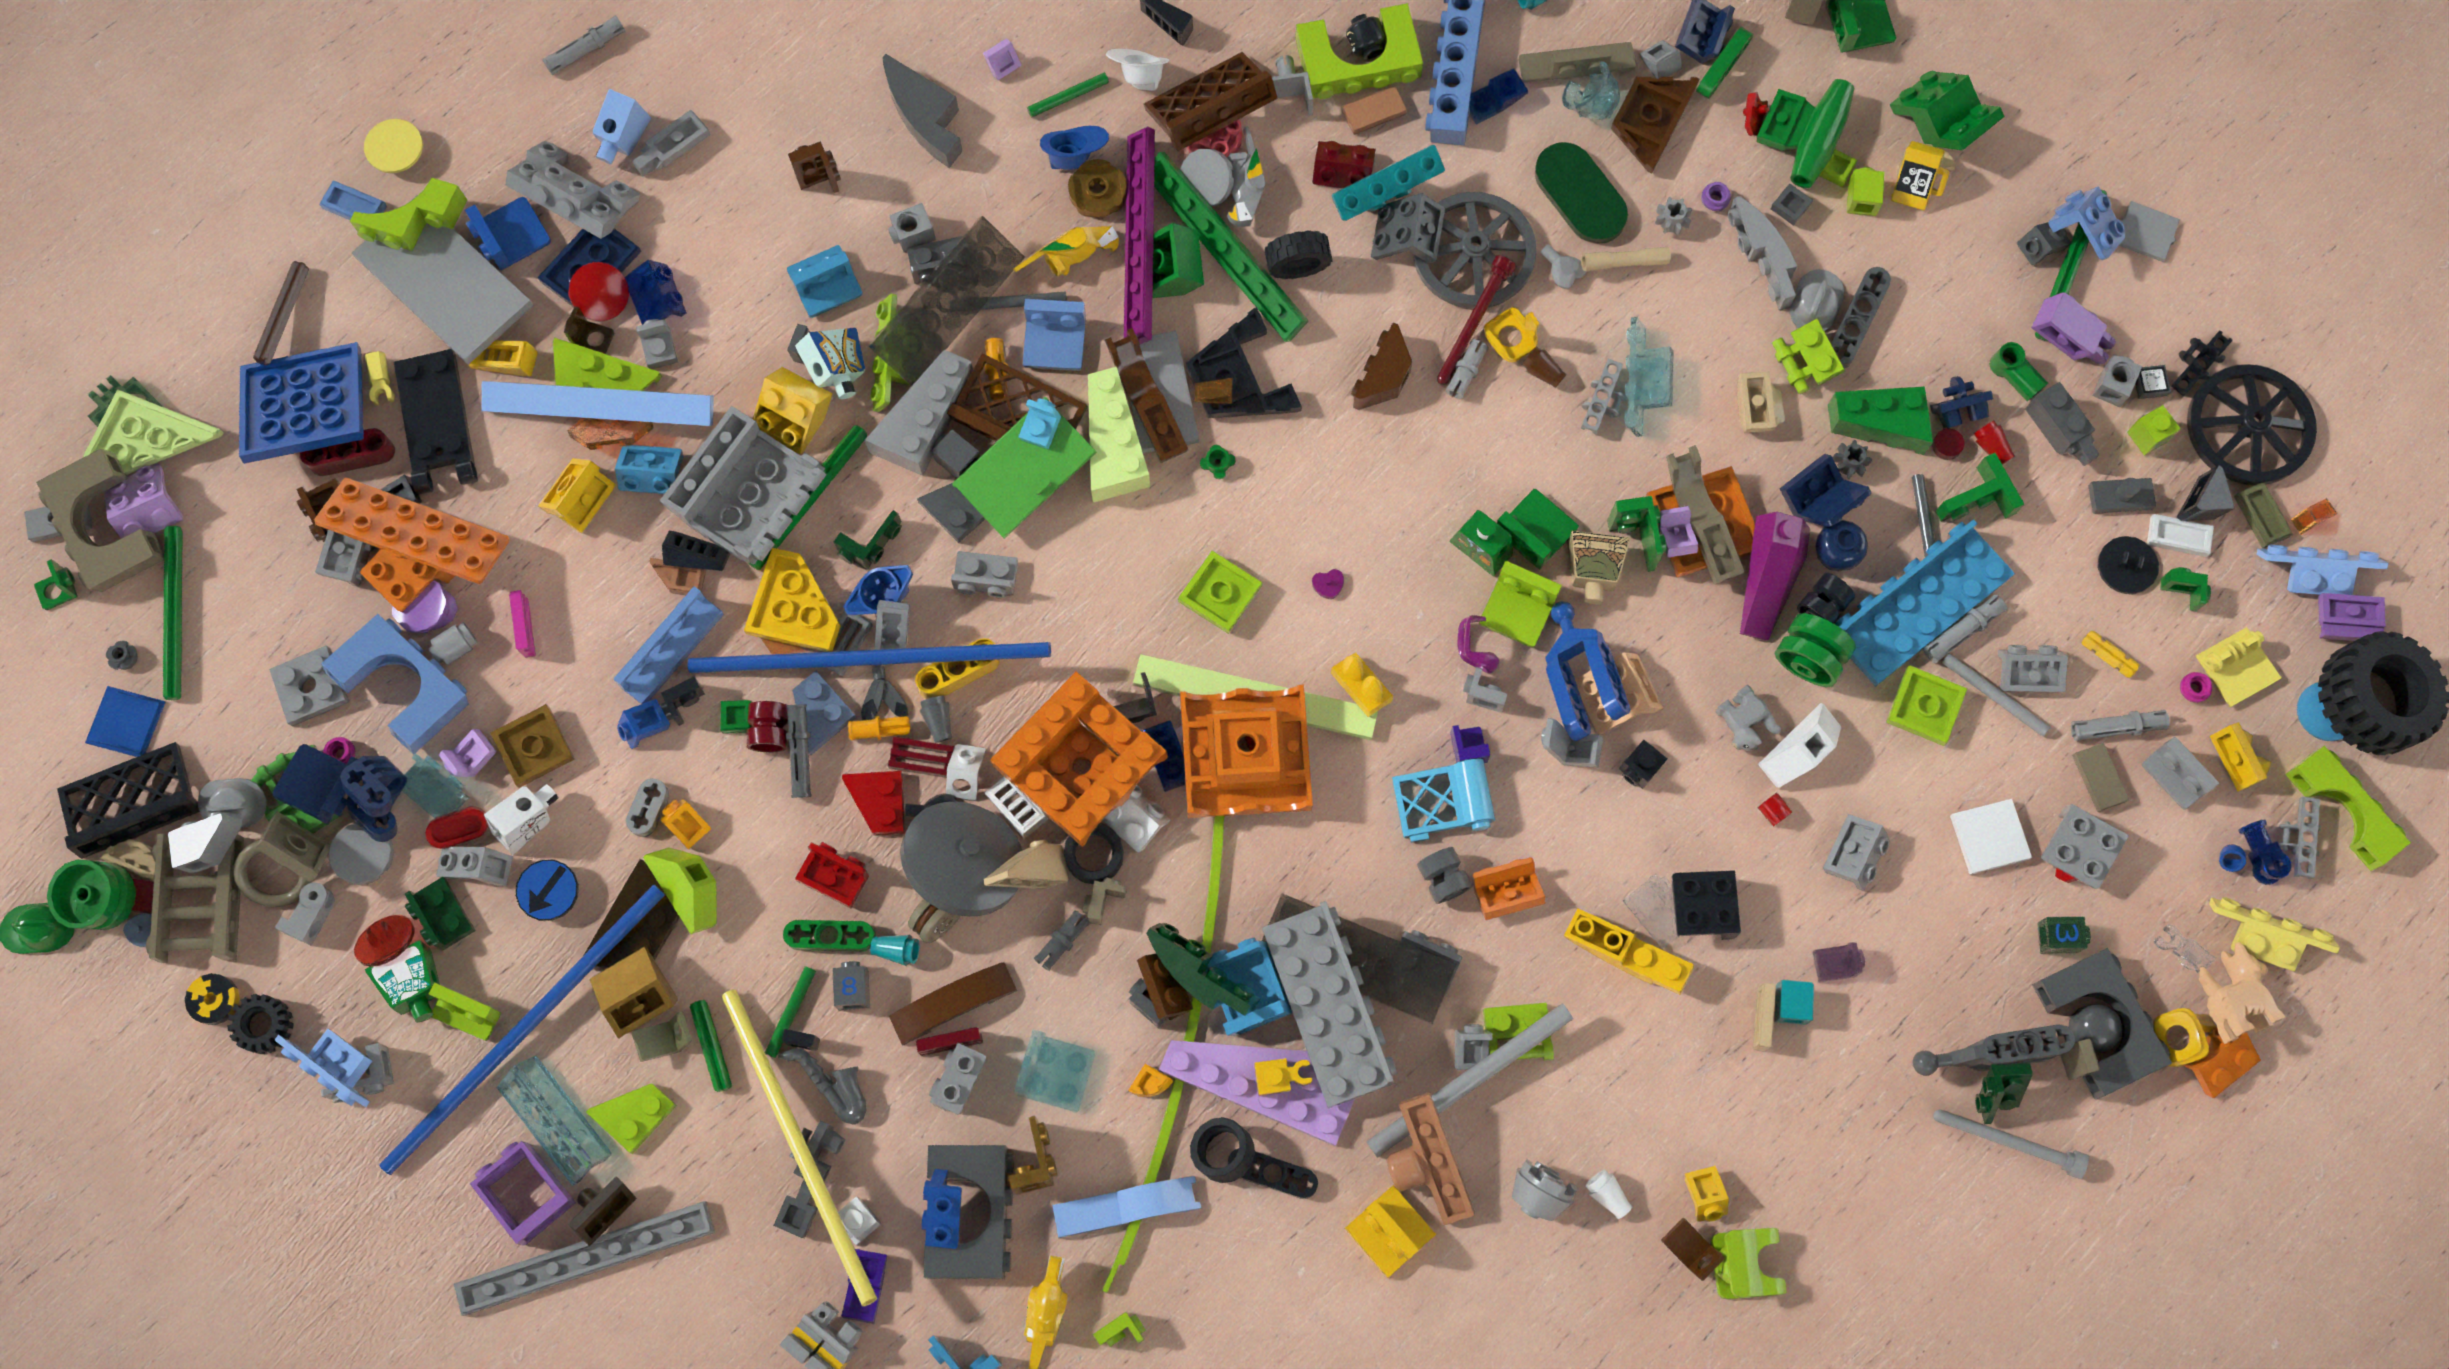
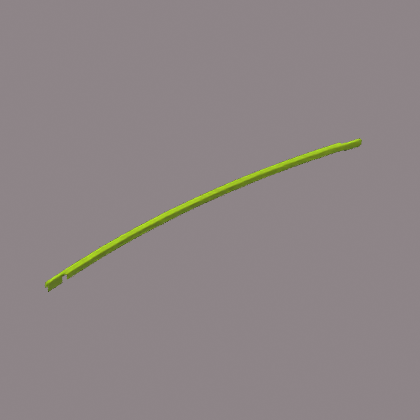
M1217 816L1213 819L1209 886L1201 942L1206 947L1205 951L1210 954L1219 893L1224 816ZM1192 996L1191 1001L1193 1010L1189 1011L1183 1040L1187 1042H1194L1202 1006V1003L1194 996ZM1176 1078L1173 1081L1161 1129L1143 1185L1156 1181L1184 1086V1082ZM1142 1219L1128 1224L1102 1289L1105 1293L1110 1288L1118 1266L1120 1264L1122 1266L1125 1265Z

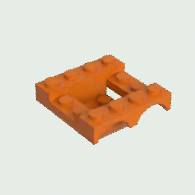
M1075 671L990 761L995 769L1083 847L1097 825L1111 811L1122 806L1130 798L1132 791L1140 780L1154 766L1164 762L1168 755L1161 745L1145 731H1140L1106 701L1093 685ZM1080 721L1083 724H1085L1092 732H1094L1101 740H1103L1110 748H1112L1119 755V757L1115 755L1108 747H1106L1099 739H1097L1090 731H1088L1080 723ZM1087 760L1090 762L1091 768L1085 774H1078L1074 771L1076 762Z
M1304 684L1277 691H1256L1249 688H1236L1230 692L1210 695L1191 694L1186 691L1180 692L1188 818L1312 811L1313 800ZM1245 736L1251 737L1256 743L1255 748L1250 752L1240 750L1237 745L1240 738Z

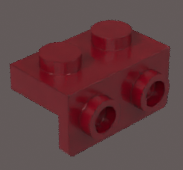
M1319 141L1312 183L1314 185L1345 188L1371 175L1376 149L1368 148L1364 145L1352 146L1339 144L1335 141Z

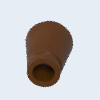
M1537 346L1521 364L1526 368L1525 372L1552 385L1554 388L1567 375L1545 349L1541 350Z

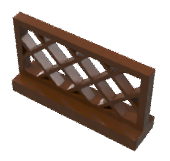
M1240 52L1143 104L1147 113L1170 137L1173 147L1180 151L1278 99L1272 76L1267 70L1262 72L1243 52ZM1240 64L1244 65L1242 70H1231ZM1212 79H1219L1217 83H1207ZM1227 79H1238L1236 84L1225 83ZM1187 92H1194L1193 96H1182ZM1202 92H1213L1211 97H1200ZM1162 105H1169L1167 110H1156ZM1177 105H1188L1186 110H1175Z
M982 353L956 403L951 404L947 414L953 421L997 442L1012 428L1006 424L1013 422L1015 425L1017 421L1028 413L1025 412L1015 416L1011 401L1026 396L1032 400V394L1044 391L1049 394L1050 401L1055 404L1056 409L1067 404L1078 408L1073 419L1067 420L1075 429L1088 406ZM987 363L997 369L999 378L983 383L980 373ZM1001 371H1003V372H1005V373H1007V374H1009V375L1003 377ZM1015 378L1021 380L1025 391L1009 396L1005 382ZM978 379L979 385L974 386ZM1001 383L1005 398L989 403L985 388ZM1027 384H1029V385H1031V386H1033V387H1035V388L1029 390ZM981 390L985 401L984 405L972 408L964 404L970 393ZM1053 396L1062 401L1055 403ZM1007 403L1011 417L1001 421L994 419L991 408ZM987 410L989 416L980 411Z

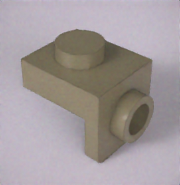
M1104 878L1102 882L1094 881L1092 895H1086L1083 913L1088 914L1087 919L1091 924L1101 925L1107 895L1121 898L1126 897V887L1120 886V881L1110 878Z

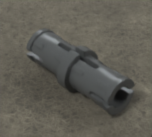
M1076 910L1073 911L1072 915L1058 931L1054 930L1050 935L1052 939L1034 957L1035 961L1040 964L1048 955L1050 956L1042 965L1047 971L1051 970V967L1066 950H1071L1073 947L1072 942L1090 924L1084 917L1074 926L1082 916Z

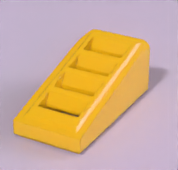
M495 340L469 364V367L477 370L531 377L538 351L527 341ZM487 349H490L487 361H484Z

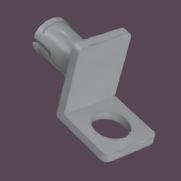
M1286 55V65L1284 64L1283 56L1278 57L1275 64L1279 76L1272 77L1277 97L1282 98L1304 94L1308 115H1313V96L1308 72L1296 73L1293 57Z

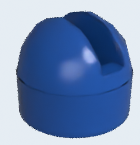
M2235 844L2223 847L2219 855L2220 866L2229 872L2240 871L2246 864L2245 851Z

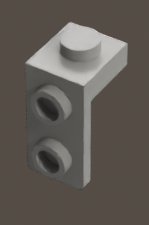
M1547 719V725L1541 735V741L1545 750L1564 766L1599 768L1603 737L1601 735L1590 734L1576 742L1571 739L1565 728L1557 720Z

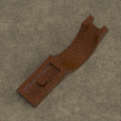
M1133 328L1127 330L1128 337L1114 343L1110 337L1105 339L1114 366L1117 367L1121 383L1140 417L1160 463H1163L1188 452V447L1164 395L1160 392L1150 374L1138 338Z

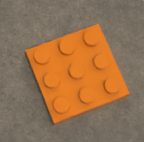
M1730 466L1702 475L1708 496L1717 511L1723 515L1739 558L1751 555L1755 523L1733 467ZM1672 485L1647 492L1646 496H1652L1653 504L1658 505L1660 511L1680 508ZM1699 545L1698 553L1669 557L1677 578L1707 569Z

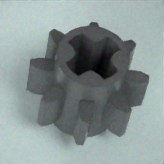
M1853 440L1848 446L1841 443L1837 448L1839 453H1835L1832 457L1834 462H1837L1839 472L1847 475L1849 480L1855 473L1862 477L1866 472L1864 466H1869L1872 458L1866 457L1868 446L1862 447L1857 444L1856 440Z

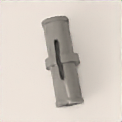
M1471 340L1463 359L1457 362L1455 367L1457 371L1446 388V392L1452 396L1455 388L1459 387L1454 397L1456 399L1464 397L1471 379L1476 378L1479 372L1478 366L1488 350V346L1482 342L1478 352H1475L1480 342L1479 340Z

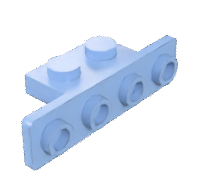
M2271 544L2268 545V549L2257 548L2256 554L2267 561L2292 562L2287 590L2293 593L2353 595L2358 567L2388 569L2389 564L2379 558L2378 553L2360 551L2359 555H2348V551L2340 549H2329V553H2318V549L2311 547H2299L2298 551L2287 550L2288 547Z
M327 1029L309 1054L280 1035L276 1037L275 1041L284 1047L281 1050L283 1055L296 1063L298 1060H301L302 1062L299 1067L313 1077L319 1074L320 1077L317 1081L329 1090L334 1091L337 1088L339 1091L336 1096L351 1106L355 1101L365 1107L370 1103L353 1087L373 1061L338 1034Z

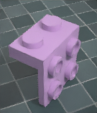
M160 464L144 466L137 470L136 473L127 476V480L104 491L107 520L121 539L139 529L156 533L167 526L183 520L181 511L166 492L164 473Z

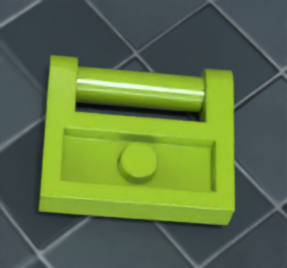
M1547 1002L1484 1008L1485 1030L1492 1033V1040H1489V1055L1498 1049L1497 1040L1514 1038L1548 1014ZM1551 1035L1543 1040L1541 1045H1536L1516 1060L1542 1057L1543 1060H1554Z

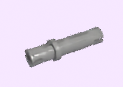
M613 16L596 28L591 27L587 29L588 32L580 38L543 58L542 61L551 75H554L562 68L572 64L599 47L601 49L605 47L604 44L624 33L625 29L617 16Z
M1993 595L1977 609L1972 608L1966 613L1967 616L1923 648L1929 660L1932 659L1933 663H1937L1977 631L1982 632L1985 630L1989 622L2007 610L2006 603L1998 595Z
M2166 710L2148 713L2131 711L2128 715L2072 721L2071 734L2074 737V741L2121 734L2138 736L2142 732L2169 729V715L2166 713Z

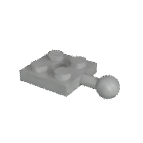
M327 645L269 669L287 724L291 726L349 703L346 692L325 673L321 664L332 654L331 648ZM314 678L316 681L314 690L304 693V683L308 679Z

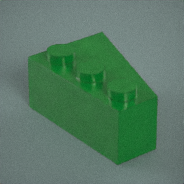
M1925 386L1840 391L1834 393L1828 404L1831 433L1867 442L1873 440L1885 443L1888 447L1897 448L1898 446L1914 450L1916 454L1924 455L1933 443Z

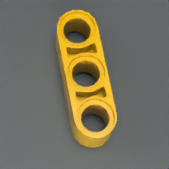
M982 638L966 646L992 645L995 643L990 639ZM1000 660L931 663L918 671L915 679L916 686L924 699L946 696L993 672L999 666ZM961 664L966 667L965 671L960 675L950 673L955 665ZM928 679L938 680L935 688H923V684Z

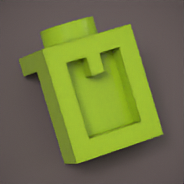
M1125 1312L1093 1335L1100 1346L1107 1342L1109 1347L1126 1337L1123 1332L1126 1328H1129L1137 1342L1141 1343L1144 1341L1141 1334L1146 1329L1136 1314L1130 1317Z

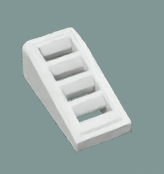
M1005 777L1001 778L985 792V795L1024 840L1048 820L1047 815ZM1009 784L1012 789L998 799L995 795ZM1017 793L1020 797L1006 808L1004 803ZM1025 802L1027 806L1014 816L1011 812ZM1032 810L1034 815L1021 824L1019 820Z

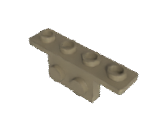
M1631 42L1521 54L1518 59L1523 83L1634 70L1636 66Z

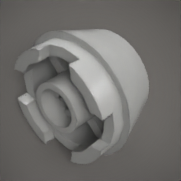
M1526 1159L1522 1168H1517L1512 1198L1522 1206L1521 1210L1535 1219L1540 1217L1553 1221L1574 1203L1573 1197L1577 1192V1187L1570 1182L1565 1186L1558 1172L1537 1161L1533 1166L1532 1162Z

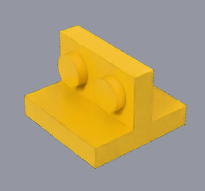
M572 458L538 507L547 514L557 516L578 533H583L616 484L598 471L600 467L591 460Z
M1394 1185L1377 1200H1374L1358 1217L1344 1228L1387 1278L1436 1235Z

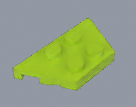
M554 337L553 352L556 385L644 391L653 382L657 384L662 378L659 371Z

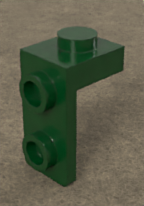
M893 510L866 547L840 532L833 541L838 550L837 555L849 564L856 562L866 570L872 563L876 564L884 553L883 547L889 539H895L901 530L902 521L899 513Z

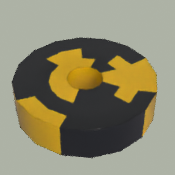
M210 973L200 976L191 983L186 991L184 1001L186 1010L191 1018L203 1024L217 1025L227 1021L229 1014L233 1015L235 1013L233 1007L239 1004L240 996L238 988L232 980L220 974ZM215 994L216 1001L213 1004H209V997Z

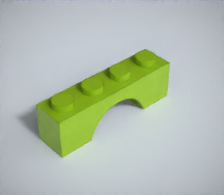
M2325 745L2311 753L2285 774L2305 797H2329L2340 802L2348 810L2354 823V836L2349 847L2370 871L2386 864L2411 843L2407 839L2403 828L2391 821L2384 813L2383 806L2367 794L2362 788L2360 780L2350 774L2342 766L2337 754L2328 750Z

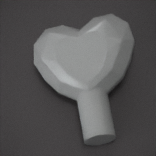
M1549 244L1541 250V253L1552 263V277L1555 284L1559 287L1569 289L1574 284L1575 279L1582 278L1586 274V271L1582 269L1581 260L1571 256H1560Z

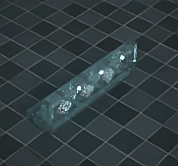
M537 1056L514 1065L497 1086L499 1092L572 1186L579 1183L592 1167L606 1161L612 1154ZM513 1081L519 1087L520 1096L510 1086ZM531 1107H534L538 1112L539 1121L532 1115ZM550 1131L558 1138V1145H555L552 1141ZM569 1156H572L580 1166L577 1171L570 1164Z

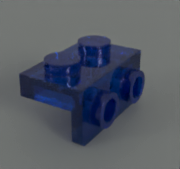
M648 259L625 276L628 291L642 325L648 320H665L671 314L682 317L687 313L683 305V297L678 292L673 280V272L667 264Z

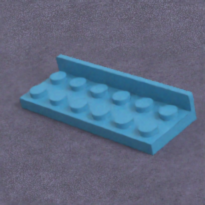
M1974 519L1967 525L1960 522L1948 533L1951 537L1944 543L1940 540L1935 542L1925 551L1928 554L1927 557L1922 561L1915 558L1903 569L1905 574L1898 580L1895 576L1891 577L1880 587L1883 591L1875 598L1869 595L1857 605L1860 609L1853 616L1846 613L1835 623L1855 641L1856 649L1850 659L1875 687L2015 574L1974 529L1978 524Z

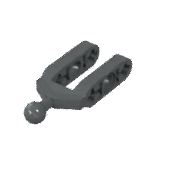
M2051 1025L1994 1034L1964 1049L1935 1055L1927 1050L1919 1051L1914 1055L1913 1067L1917 1073L1929 1076L1937 1068L1945 1066H1967L1976 1071H1988L1991 1064H2032L2045 1062L2069 1052L2075 1044V1036L2064 1025ZM2056 1032L2059 1037H2064V1043L2060 1044L2056 1037ZM2010 1044V1050L2005 1051L2006 1045ZM2034 1045L2033 1051L2029 1052L2028 1046Z

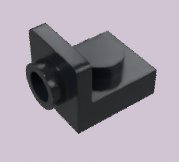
M694 676L661 692L665 702L660 705L667 719H674L680 726L685 722L678 707L694 705L700 700L699 697L705 695Z
M1643 739L1631 755L1625 759L1619 770L1623 772L1622 776L1628 783L1633 786L1639 785L1643 789L1668 758Z

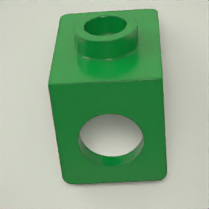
M52 559L47 561L52 576L34 584L41 606L45 610L52 609L78 597L73 585L75 584V579L71 571L67 567L63 568ZM51 584H55L62 590L61 594L55 599H48L45 594L47 587Z

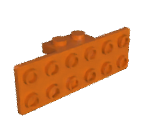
M349 478L342 480L314 519L317 526L477 584L483 583L509 543L507 535Z

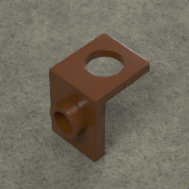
M1682 1218L1661 1239L1665 1246L1701 1281H1704L1725 1259L1685 1218ZM1709 1258H1712V1261L1709 1263V1265L1701 1269L1703 1263Z

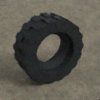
M1298 231L1285 234L1274 239L1272 242L1270 241L1268 246L1265 247L1269 274L1277 279L1308 277L1325 270L1332 262L1328 236L1325 233H1320V231Z

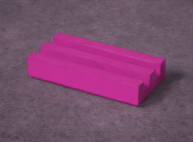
M521 590L512 591L509 594L516 649L525 658L536 656L529 599L525 597V594H522Z

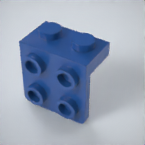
M520 197L484 217L476 205L465 209L470 221L466 222L467 227L474 238L481 237L484 242L479 245L481 251L488 261L494 259L501 271L548 246L551 242L549 235L525 197Z

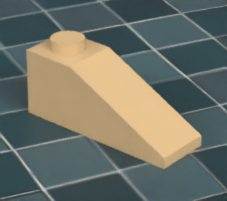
M1048 840L1034 841L1030 843L1031 848L1018 852L984 879V885L1048 889L1067 882L1069 878L1063 847L1058 844H1049Z

